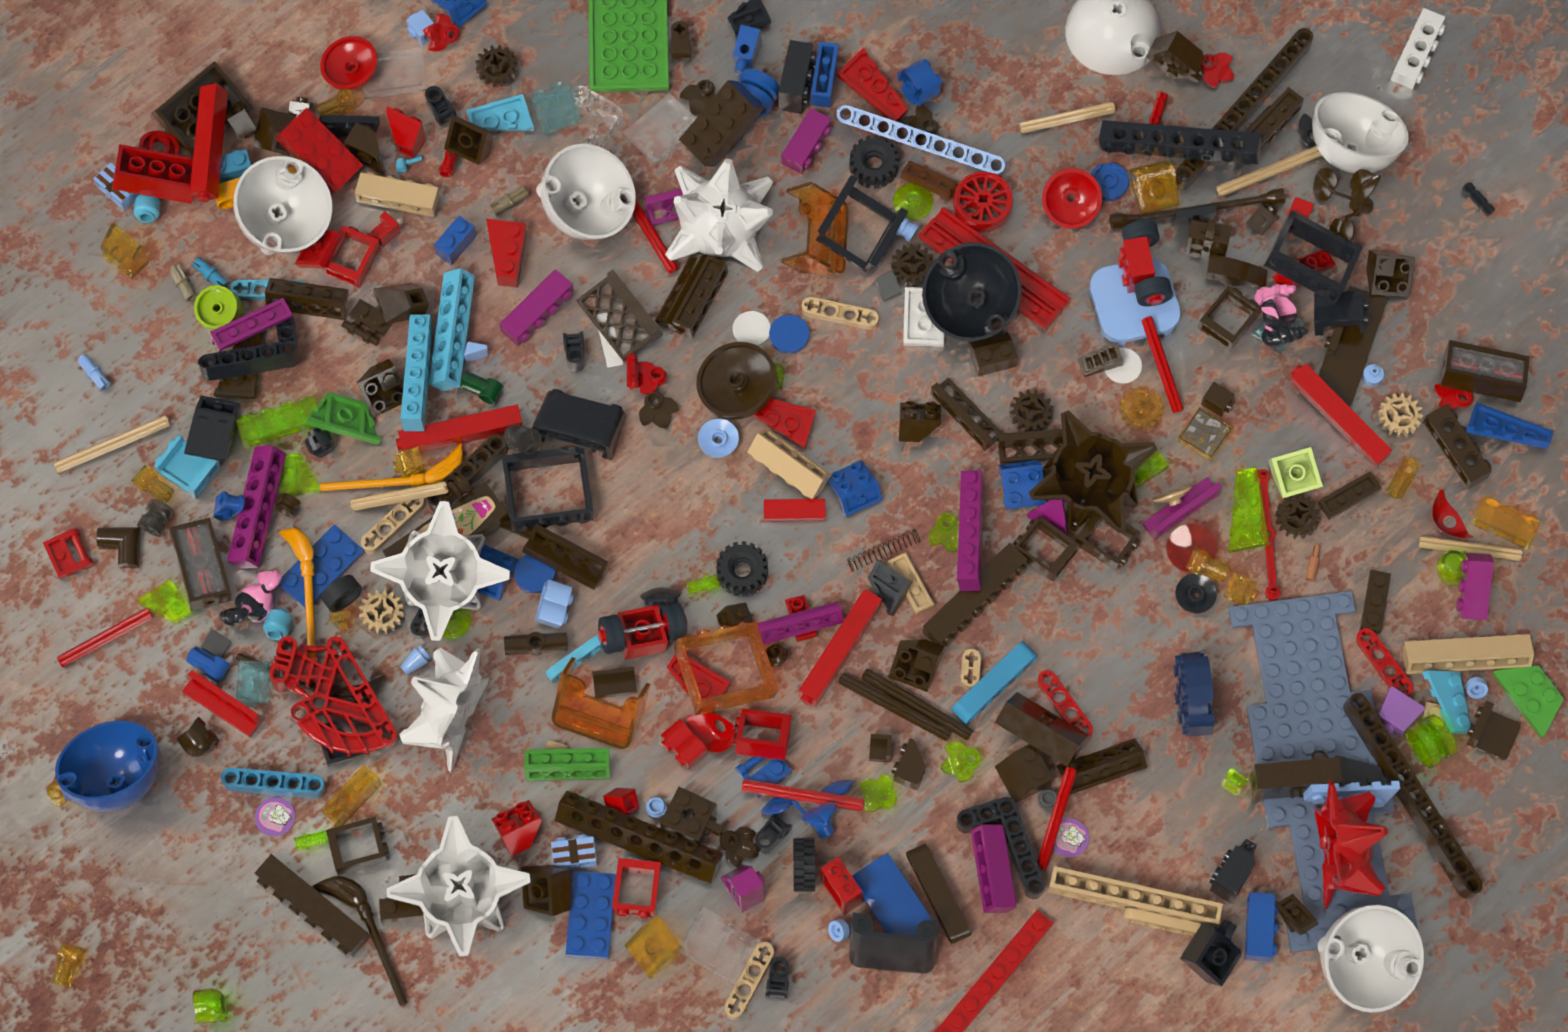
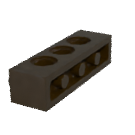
M1446 404L1426 415L1423 424L1466 488L1469 489L1489 478L1492 472L1491 465L1480 454L1478 445L1471 441L1469 433L1466 432V427L1461 426L1457 420L1458 417L1455 411ZM1443 427H1450L1452 432L1445 431ZM1455 443H1460L1463 448H1457ZM1466 460H1472L1475 465L1467 464Z

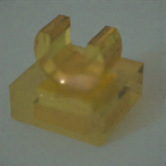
M350 609L329 615L331 623L338 621L340 631L349 629L346 619L352 617Z

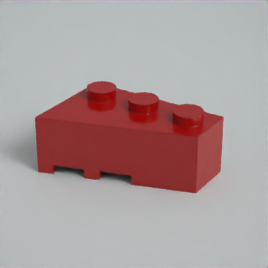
M486 218L497 283L500 286L518 288L527 238L526 223Z

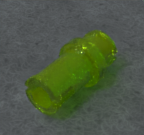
M716 574L709 577L705 575L704 578L686 582L689 595L704 590L709 592L712 591V588L716 587L719 588Z
M325 830L307 835L302 833V836L294 837L297 851L304 848L308 850L312 846L328 843Z

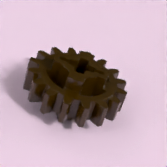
M491 45V50L489 51L484 48V55L478 54L479 60L475 61L476 73L479 74V79H485L486 85L492 82L493 87L496 86V83H499L502 87L504 81L511 83L510 77L515 78V72H518V60L515 58L514 52L509 53L508 47L502 50L501 45H498L497 49H494V46ZM495 62H497L499 70L495 67Z
M911 243L910 248L903 245L902 251L896 250V255L892 256L893 263H891V269H894V275L898 276V282L904 280L905 286L912 282L913 287H915L916 282L923 285V279H925L929 267L934 262L932 260L933 254L927 255L928 248L922 250L921 244L916 248Z
M1027 389L1025 395L1019 392V398L1013 397V403L1009 407L1012 410L1009 412V417H1014L1012 424L1018 423V430L1022 427L1025 428V432H1028L1029 429L1036 431L1037 428L1044 430V425H1050L1049 419L1053 418V413L1051 412L1054 407L1049 405L1051 402L1050 398L1044 399L1045 393L1038 395V390L1035 389L1034 393H1030V390Z
M1299 494L1296 499L1292 495L1290 500L1284 498L1283 504H1278V511L1275 512V516L1279 518L1276 519L1275 523L1281 524L1279 531L1286 530L1285 536H1289L1291 533L1293 534V539H1296L1297 535L1304 539L1306 533L1311 536L1313 530L1317 529V523L1321 519V517L1317 516L1320 509H1314L1316 502L1310 504V497L1304 500L1302 499V494ZM1290 507V512L1284 515L1285 510ZM1309 519H1311L1309 525L1305 526L1306 521H1309Z

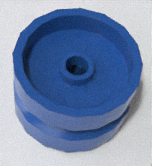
M744 69L738 81L764 107L758 116H767L773 108V102L778 98L780 85L764 72L755 69Z

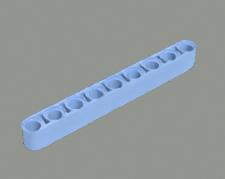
M843 105L837 110V118L842 123L994 174H1000L1006 168V162L1000 156L852 106ZM844 109H849L852 113L848 120L842 118L841 114ZM863 115L870 117V123L867 126H862L860 123ZM883 121L889 124V129L885 133L879 130V124ZM900 128H906L908 131L905 139L898 137L897 133ZM919 134H924L927 138L924 145H918L916 142ZM939 140L944 141L946 145L945 149L941 152L935 149V144ZM956 147L964 149L963 157L956 158L954 156ZM976 153H980L983 156L982 163L978 165L972 160L973 155ZM996 159L1002 162V168L999 171H995L991 167L992 161Z

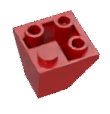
M387 106L385 110L397 151L415 158L426 141L421 120L414 116L409 117L398 108L392 109Z
M529 800L520 802L514 808L500 812L491 819L511 857L531 847L541 824V818Z

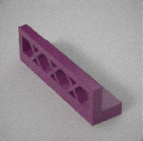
M681 188L645 197L646 209L653 226L679 220L678 214L671 210L675 206L674 198L683 195ZM661 210L665 212L663 218L654 220L652 211Z
M281 298L211 331L210 341L212 345H216L220 352L292 318L293 315L284 298Z
M1207 477L1181 497V503L1173 506L1168 504L1144 521L1142 526L1154 540H1157L1218 497L1222 486L1219 482L1214 485Z
M834 602L757 623V628L764 645L841 624L843 622L841 605Z

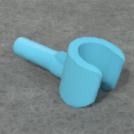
M418 156L407 160L399 158L396 161V172H406L407 165L422 161V157Z

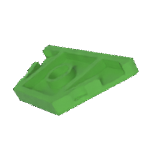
M327 392L305 421L306 425L375 445L381 442L380 435L377 436L373 428L375 423L369 414L367 404L335 393Z
M1539 665L1495 670L1492 673L1493 677L1539 738L1542 739L1564 698Z

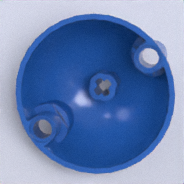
M130 721L101 723L79 733L64 747L56 762L55 777L66 800L73 801L83 808L97 812L123 810L137 803L152 787L158 772L160 749L150 730L138 723Z

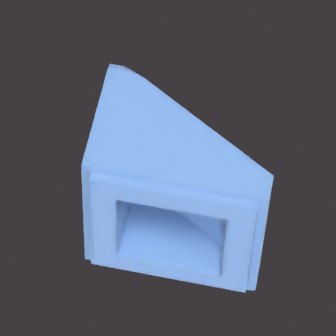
M467 342L464 353L465 362L478 360L489 355L487 345Z

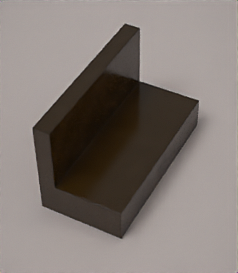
M634 667L592 671L595 699L637 694Z

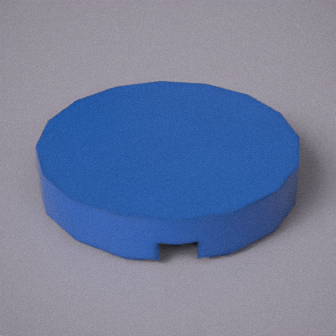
M1103 163L1094 168L1091 173L1101 188L1102 200L1114 201L1125 195L1129 187V178L1122 166L1115 163Z
M783 315L775 319L771 324L769 331L770 343L780 353H798L808 344V325L798 316Z
M525 555L517 562L514 570L516 583L526 593H541L544 583L547 580L554 581L556 575L555 569L528 555Z

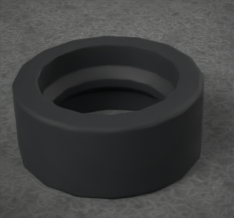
M345 575L331 583L322 593L321 599L331 612H337L355 601L361 594L362 587L353 575Z

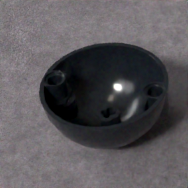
M982 243L960 244L943 252L929 267L922 288L923 305L931 322L944 334L967 342L983 341L994 336L1004 335L1007 327L1019 310L1022 294L1020 276L1013 262L999 249ZM953 258V265L945 266V261ZM978 297L981 302L977 303L974 298ZM998 321L1002 322V325L999 329H992V325Z

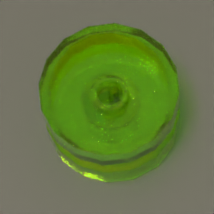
M1430 714L1422 719L1421 725L1414 724L1405 731L1412 751L1420 762L1429 769L1439 765L1442 762V758L1449 759L1457 753L1454 737L1445 723L1435 714Z

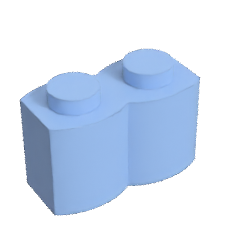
M547 580L541 592L534 621L557 629L562 624L565 625L568 619L567 605L571 604L574 596L571 593L572 587Z

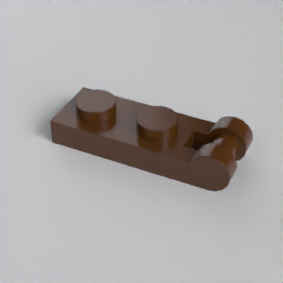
M910 160L900 175L901 179L939 195L944 201L951 199L958 186L955 180Z

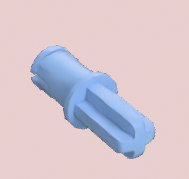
M83 354L78 358L77 361L87 373V377L93 380L100 391L105 390L103 387L107 389L110 386L111 382L101 372L100 366H96L87 354Z

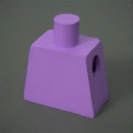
M1391 686L1378 717L1390 736L1394 733L1401 737L1421 717L1425 707Z

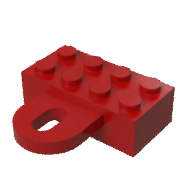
M163 131L147 132L141 137L139 147L119 144L112 189L192 204L194 196L190 194L193 158L179 155V143L169 133ZM155 142L163 143L165 146L164 152L155 151L153 144Z

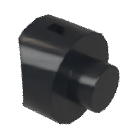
M313 428L308 432L309 437L304 443L309 453L321 458L333 452L334 441L329 431Z

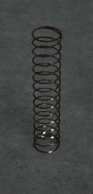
M847 558L848 564L851 568V561L849 558Z

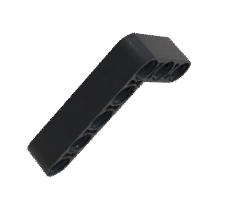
M292 316V318L276 325L278 342L202 355L198 359L202 378L207 381L298 365L300 353L294 317Z
M1003 797L960 811L957 816L956 826L962 833H970L971 830L980 825H996L999 823L1003 825L1006 842L1025 895L1033 900L1040 898L1045 886L1016 802L1010 797ZM1009 805L1012 811L1008 813L1003 812L1001 807ZM987 811L991 813L992 817L984 819L981 813ZM962 818H969L972 823L970 825H963L960 820ZM1012 824L1016 825L1019 828V830L1017 832H1011L1009 831L1008 826ZM1017 844H1022L1025 846L1026 850L1023 852H1018L1015 849V846ZM1030 864L1033 870L1026 872L1022 869V865ZM1037 884L1040 890L1033 892L1029 889V885Z

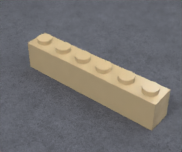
M1530 634L1405 641L1402 656L1406 674H1418L1426 670L1470 671L1532 667L1534 651Z

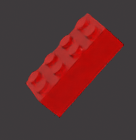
M307 107L275 137L293 158L305 162L321 175L327 184L330 195L336 193L363 166Z

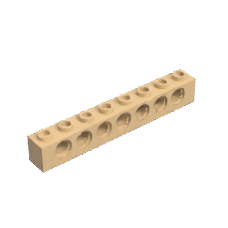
M1056 866L1053 868L1048 893L1123 910L1125 908H1135L1205 923L1216 928L1219 926L1223 904Z

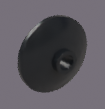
M1189 574L1178 582L1175 597L1182 609L1189 613L1200 614L1213 607L1217 598V590L1214 583L1208 577L1202 574ZM1196 593L1199 595V598L1194 599L1191 595Z

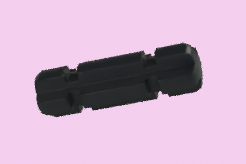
M1468 182L1465 184L1462 190L1466 195H1470L1469 198L1478 208H1482L1481 211L1486 216L1491 215L1495 208L1488 204V200L1479 190H1475L1476 187L1472 183Z

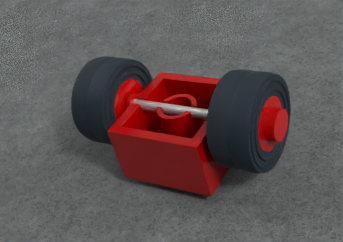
M1140 220L1126 225L1122 229L1123 242L1122 247L1119 248V256H1117L1118 267L1123 270V275H1121L1123 287L1126 286L1128 293L1135 292L1137 302L1141 306H1157L1169 301L1173 297L1170 280L1167 277H1154L1155 270L1149 248L1160 240L1156 222Z
M680 603L663 605L660 608V612L658 605L617 612V615L603 616L598 620V639L604 652L611 654L622 651L624 660L664 653L668 642L683 640L687 637V617Z

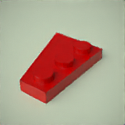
M771 398L768 404L762 410L752 415V417L805 449L816 410Z
M678 650L666 667L667 671L702 712L712 713L731 685L730 681Z

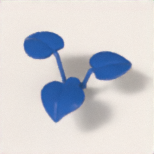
M836 781L825 786L821 792L843 795L851 788L855 781ZM774 797L761 810V815L778 814L793 805L802 813L803 821L810 823L811 827H815L819 838H826L835 831L830 821L832 814L836 810L835 803H824L805 812L795 800Z

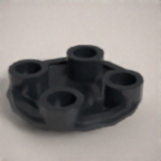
M658 587L642 593L640 598L644 600L647 606H653L657 602L663 601L666 604L678 603L681 592L672 588Z

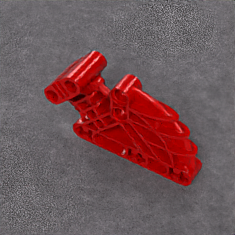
M290 636L280 639L276 649L277 656H274L275 663L272 662L269 675L273 688L276 691L286 692L289 690L306 697L291 708V716L294 723L317 743L327 747L331 754L335 750L345 752L348 757L351 756L350 753H365L368 756L371 751L384 747L391 748L397 743V733L393 724L341 637L333 636L328 639L326 646L317 647V645L306 646L305 644L297 646L296 640ZM336 644L340 648L341 656H338L337 651L332 647ZM327 650L323 665L318 663L316 655H314L313 660L309 658V653ZM343 662L353 664L363 682L362 685L353 687L349 683L340 667ZM338 672L356 703L331 697ZM301 682L306 683V688H310L311 683H317L315 693L312 695L306 693V690L300 687ZM363 692L365 693L366 698L371 702L368 705L366 702L363 701ZM317 700L325 701V705L321 708L315 707L314 703ZM299 710L307 712L303 718H297L295 714ZM324 715L330 727L322 723L318 718ZM329 715L345 719L353 733L338 731ZM351 721L368 725L372 731L358 733ZM384 727L387 734L391 735V740L384 738V733L382 731Z

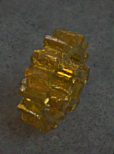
M1138 386L1137 391L1131 388L1129 394L1124 393L1123 399L1120 400L1119 405L1122 407H1120L1119 413L1123 414L1121 419L1128 420L1127 426L1134 424V430L1141 426L1144 431L1146 425L1153 428V422L1158 424L1160 421L1159 417L1163 415L1162 409L1164 404L1159 403L1161 396L1155 397V390L1151 393L1148 392L1149 387L1141 390V387ZM1132 401L1133 406L1128 409V404ZM1155 408V412L1151 416V410Z

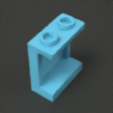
M178 435L176 439H172L169 442L165 453L158 456L154 467L159 475L197 499L220 470L221 465L218 460L184 454L187 442L184 441L182 436Z

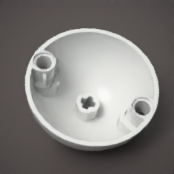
M1077 0L1068 15L1065 35L1070 51L1084 66L1102 74L1122 75L1134 72L1150 62L1146 55L1155 38L1161 36V22L1159 14L1150 0ZM1135 54H1141L1142 57H1137Z
M1338 92L1323 97L1315 107L1312 118L1314 141L1321 155L1331 165L1349 173H1355L1360 169L1368 170L1372 173L1377 172L1394 162L1408 144V131L1402 119L1392 109L1373 98L1356 93Z
M576 144L558 152L549 162L541 183L536 188L550 221L564 234L581 240H601L616 234L629 222L635 208V188L624 164L609 151L592 144Z
M274 156L254 163L243 173L235 188L233 209L239 228L252 243L260 247L264 254H288L306 249L322 237L331 220L332 199L326 182L314 168L292 157ZM287 167H293L296 173H290ZM267 242L272 243L275 247L268 246Z
M1368 905L1348 911L1334 922L1326 935L1318 942L1321 966L1328 986L1341 1001L1360 1011L1381 1012L1399 1005L1415 989L1422 974L1424 949L1418 930L1404 914L1387 906ZM1411 963V968L1407 972V965Z

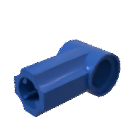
M197 646L189 651L186 658L187 663L201 670L205 676L216 683L222 680L231 667L221 657L216 655L214 657Z

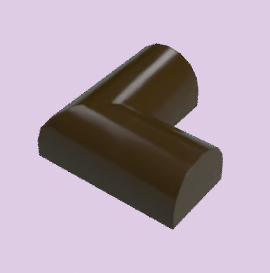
M140 527L97 528L96 540L98 549H118V569L139 568Z

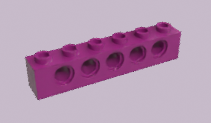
M273 445L257 446L254 448L243 493L245 498L244 507L241 513H238L227 562L240 569L259 568L286 457L285 452Z

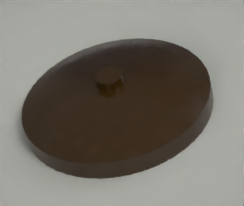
M748 342L728 343L711 352L701 364L697 375V392L704 406L714 415L729 420L744 419L762 410L771 400L777 385L776 367L770 356L761 347Z

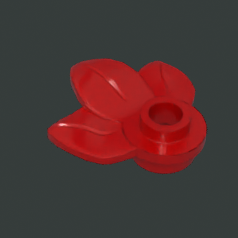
M441 13L436 14L435 24L423 29V33L431 40L428 50L433 52L444 50L449 43L457 41L460 36L459 28L452 24L450 17ZM453 31V34L449 37L448 34Z
M1223 52L1215 55L1205 54L1200 68L1204 71L1203 80L1213 88L1218 86L1219 81L1228 82L1233 80L1235 77L1234 73L1228 66L1233 57Z
M638 362L639 386L636 389L640 388L641 394L652 393L658 386L663 385L667 381V373L663 368L655 367L650 362Z
M1440 384L1434 386L1436 395L1441 398L1439 402L1440 407L1447 404L1450 409L1454 410L1457 407L1467 408L1473 402L1471 392L1443 387ZM1463 397L1466 401H1462L1459 398Z

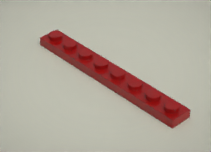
M1036 910L935 1032H964L1054 923Z

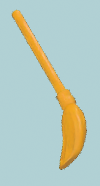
M462 443L457 445L445 459L431 467L426 473L411 474L410 477L320 483L319 487L321 491L403 485L416 487L438 483L463 462Z
M289 528L279 531L280 536L291 546L295 556L301 562L300 570L301 576L304 577L307 646L316 645L312 576L315 575L314 562L312 561L314 556L313 546L309 538L300 529ZM309 653V658L313 660L316 653Z

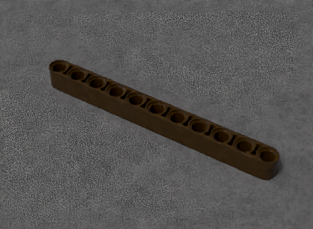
M1307 28L1299 29L1212 129L1239 131L1309 51L1313 40L1312 31ZM1299 39H1305L1307 42H1302ZM1264 80H1270L1271 83H1266ZM1253 93H1256V94H1258L1259 96H1258V97H1255V96H1253L1252 94H1253ZM1240 107H1245L1248 110H1241ZM1227 121H1234L1236 124H1230ZM1185 159L1175 172L1174 186L1179 190L1188 189L1212 161ZM1197 162L1199 166H1194L1191 163ZM1180 176H1185L1187 179H1186V180H1182V179H1180L1179 177H1180Z
M1361 693L1353 694L1343 705L1345 714L1377 765L1381 767L1382 773L1391 785V781H1399L1400 789L1396 793L1397 797L1458 894L1464 899L1472 898L1483 888L1481 878L1366 696ZM1352 702L1357 703L1359 708L1354 707ZM1364 720H1367L1370 726H1367L1364 723ZM1375 738H1378L1381 741V744H1378ZM1386 756L1391 757L1392 760H1393V763H1392V762H1389V761L1387 760V757H1386ZM1398 774L1403 776L1404 781L1398 777ZM1409 792H1412L1416 799L1412 798ZM1421 810L1425 811L1427 817L1421 814ZM1432 828L1438 831V835L1433 833ZM1444 846L1449 849L1450 854L1445 852ZM1455 865L1461 868V872L1456 869ZM1467 883L1473 887V891L1467 887Z

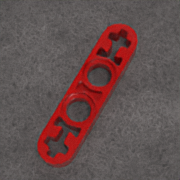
M1369 628L1361 629L1356 636L1358 647L1389 688L1393 686L1398 690L1400 685L1402 687L1407 686L1406 693L1404 691L1401 692L1409 697L1413 691L1412 682L1377 635ZM1363 635L1365 637L1370 636L1369 643L1366 640H1361ZM1379 650L1383 653L1384 658L1376 660L1373 658L1372 653ZM1387 667L1394 668L1396 675L1393 677L1387 676L1385 669Z
M1042 671L1038 676L1037 684L1043 694L1065 721L1073 725L1082 719L1080 725L1083 729L1088 728L1087 734L1089 736L1087 740H1089L1093 734V726L1058 677L1052 671ZM1043 677L1051 678L1050 684L1054 689L1050 693L1048 691H1050L1051 687L1048 683H1042ZM1057 692L1063 693L1065 700L1063 702H1056L1053 695ZM1073 709L1077 712V717L1069 719L1066 717L1065 712Z

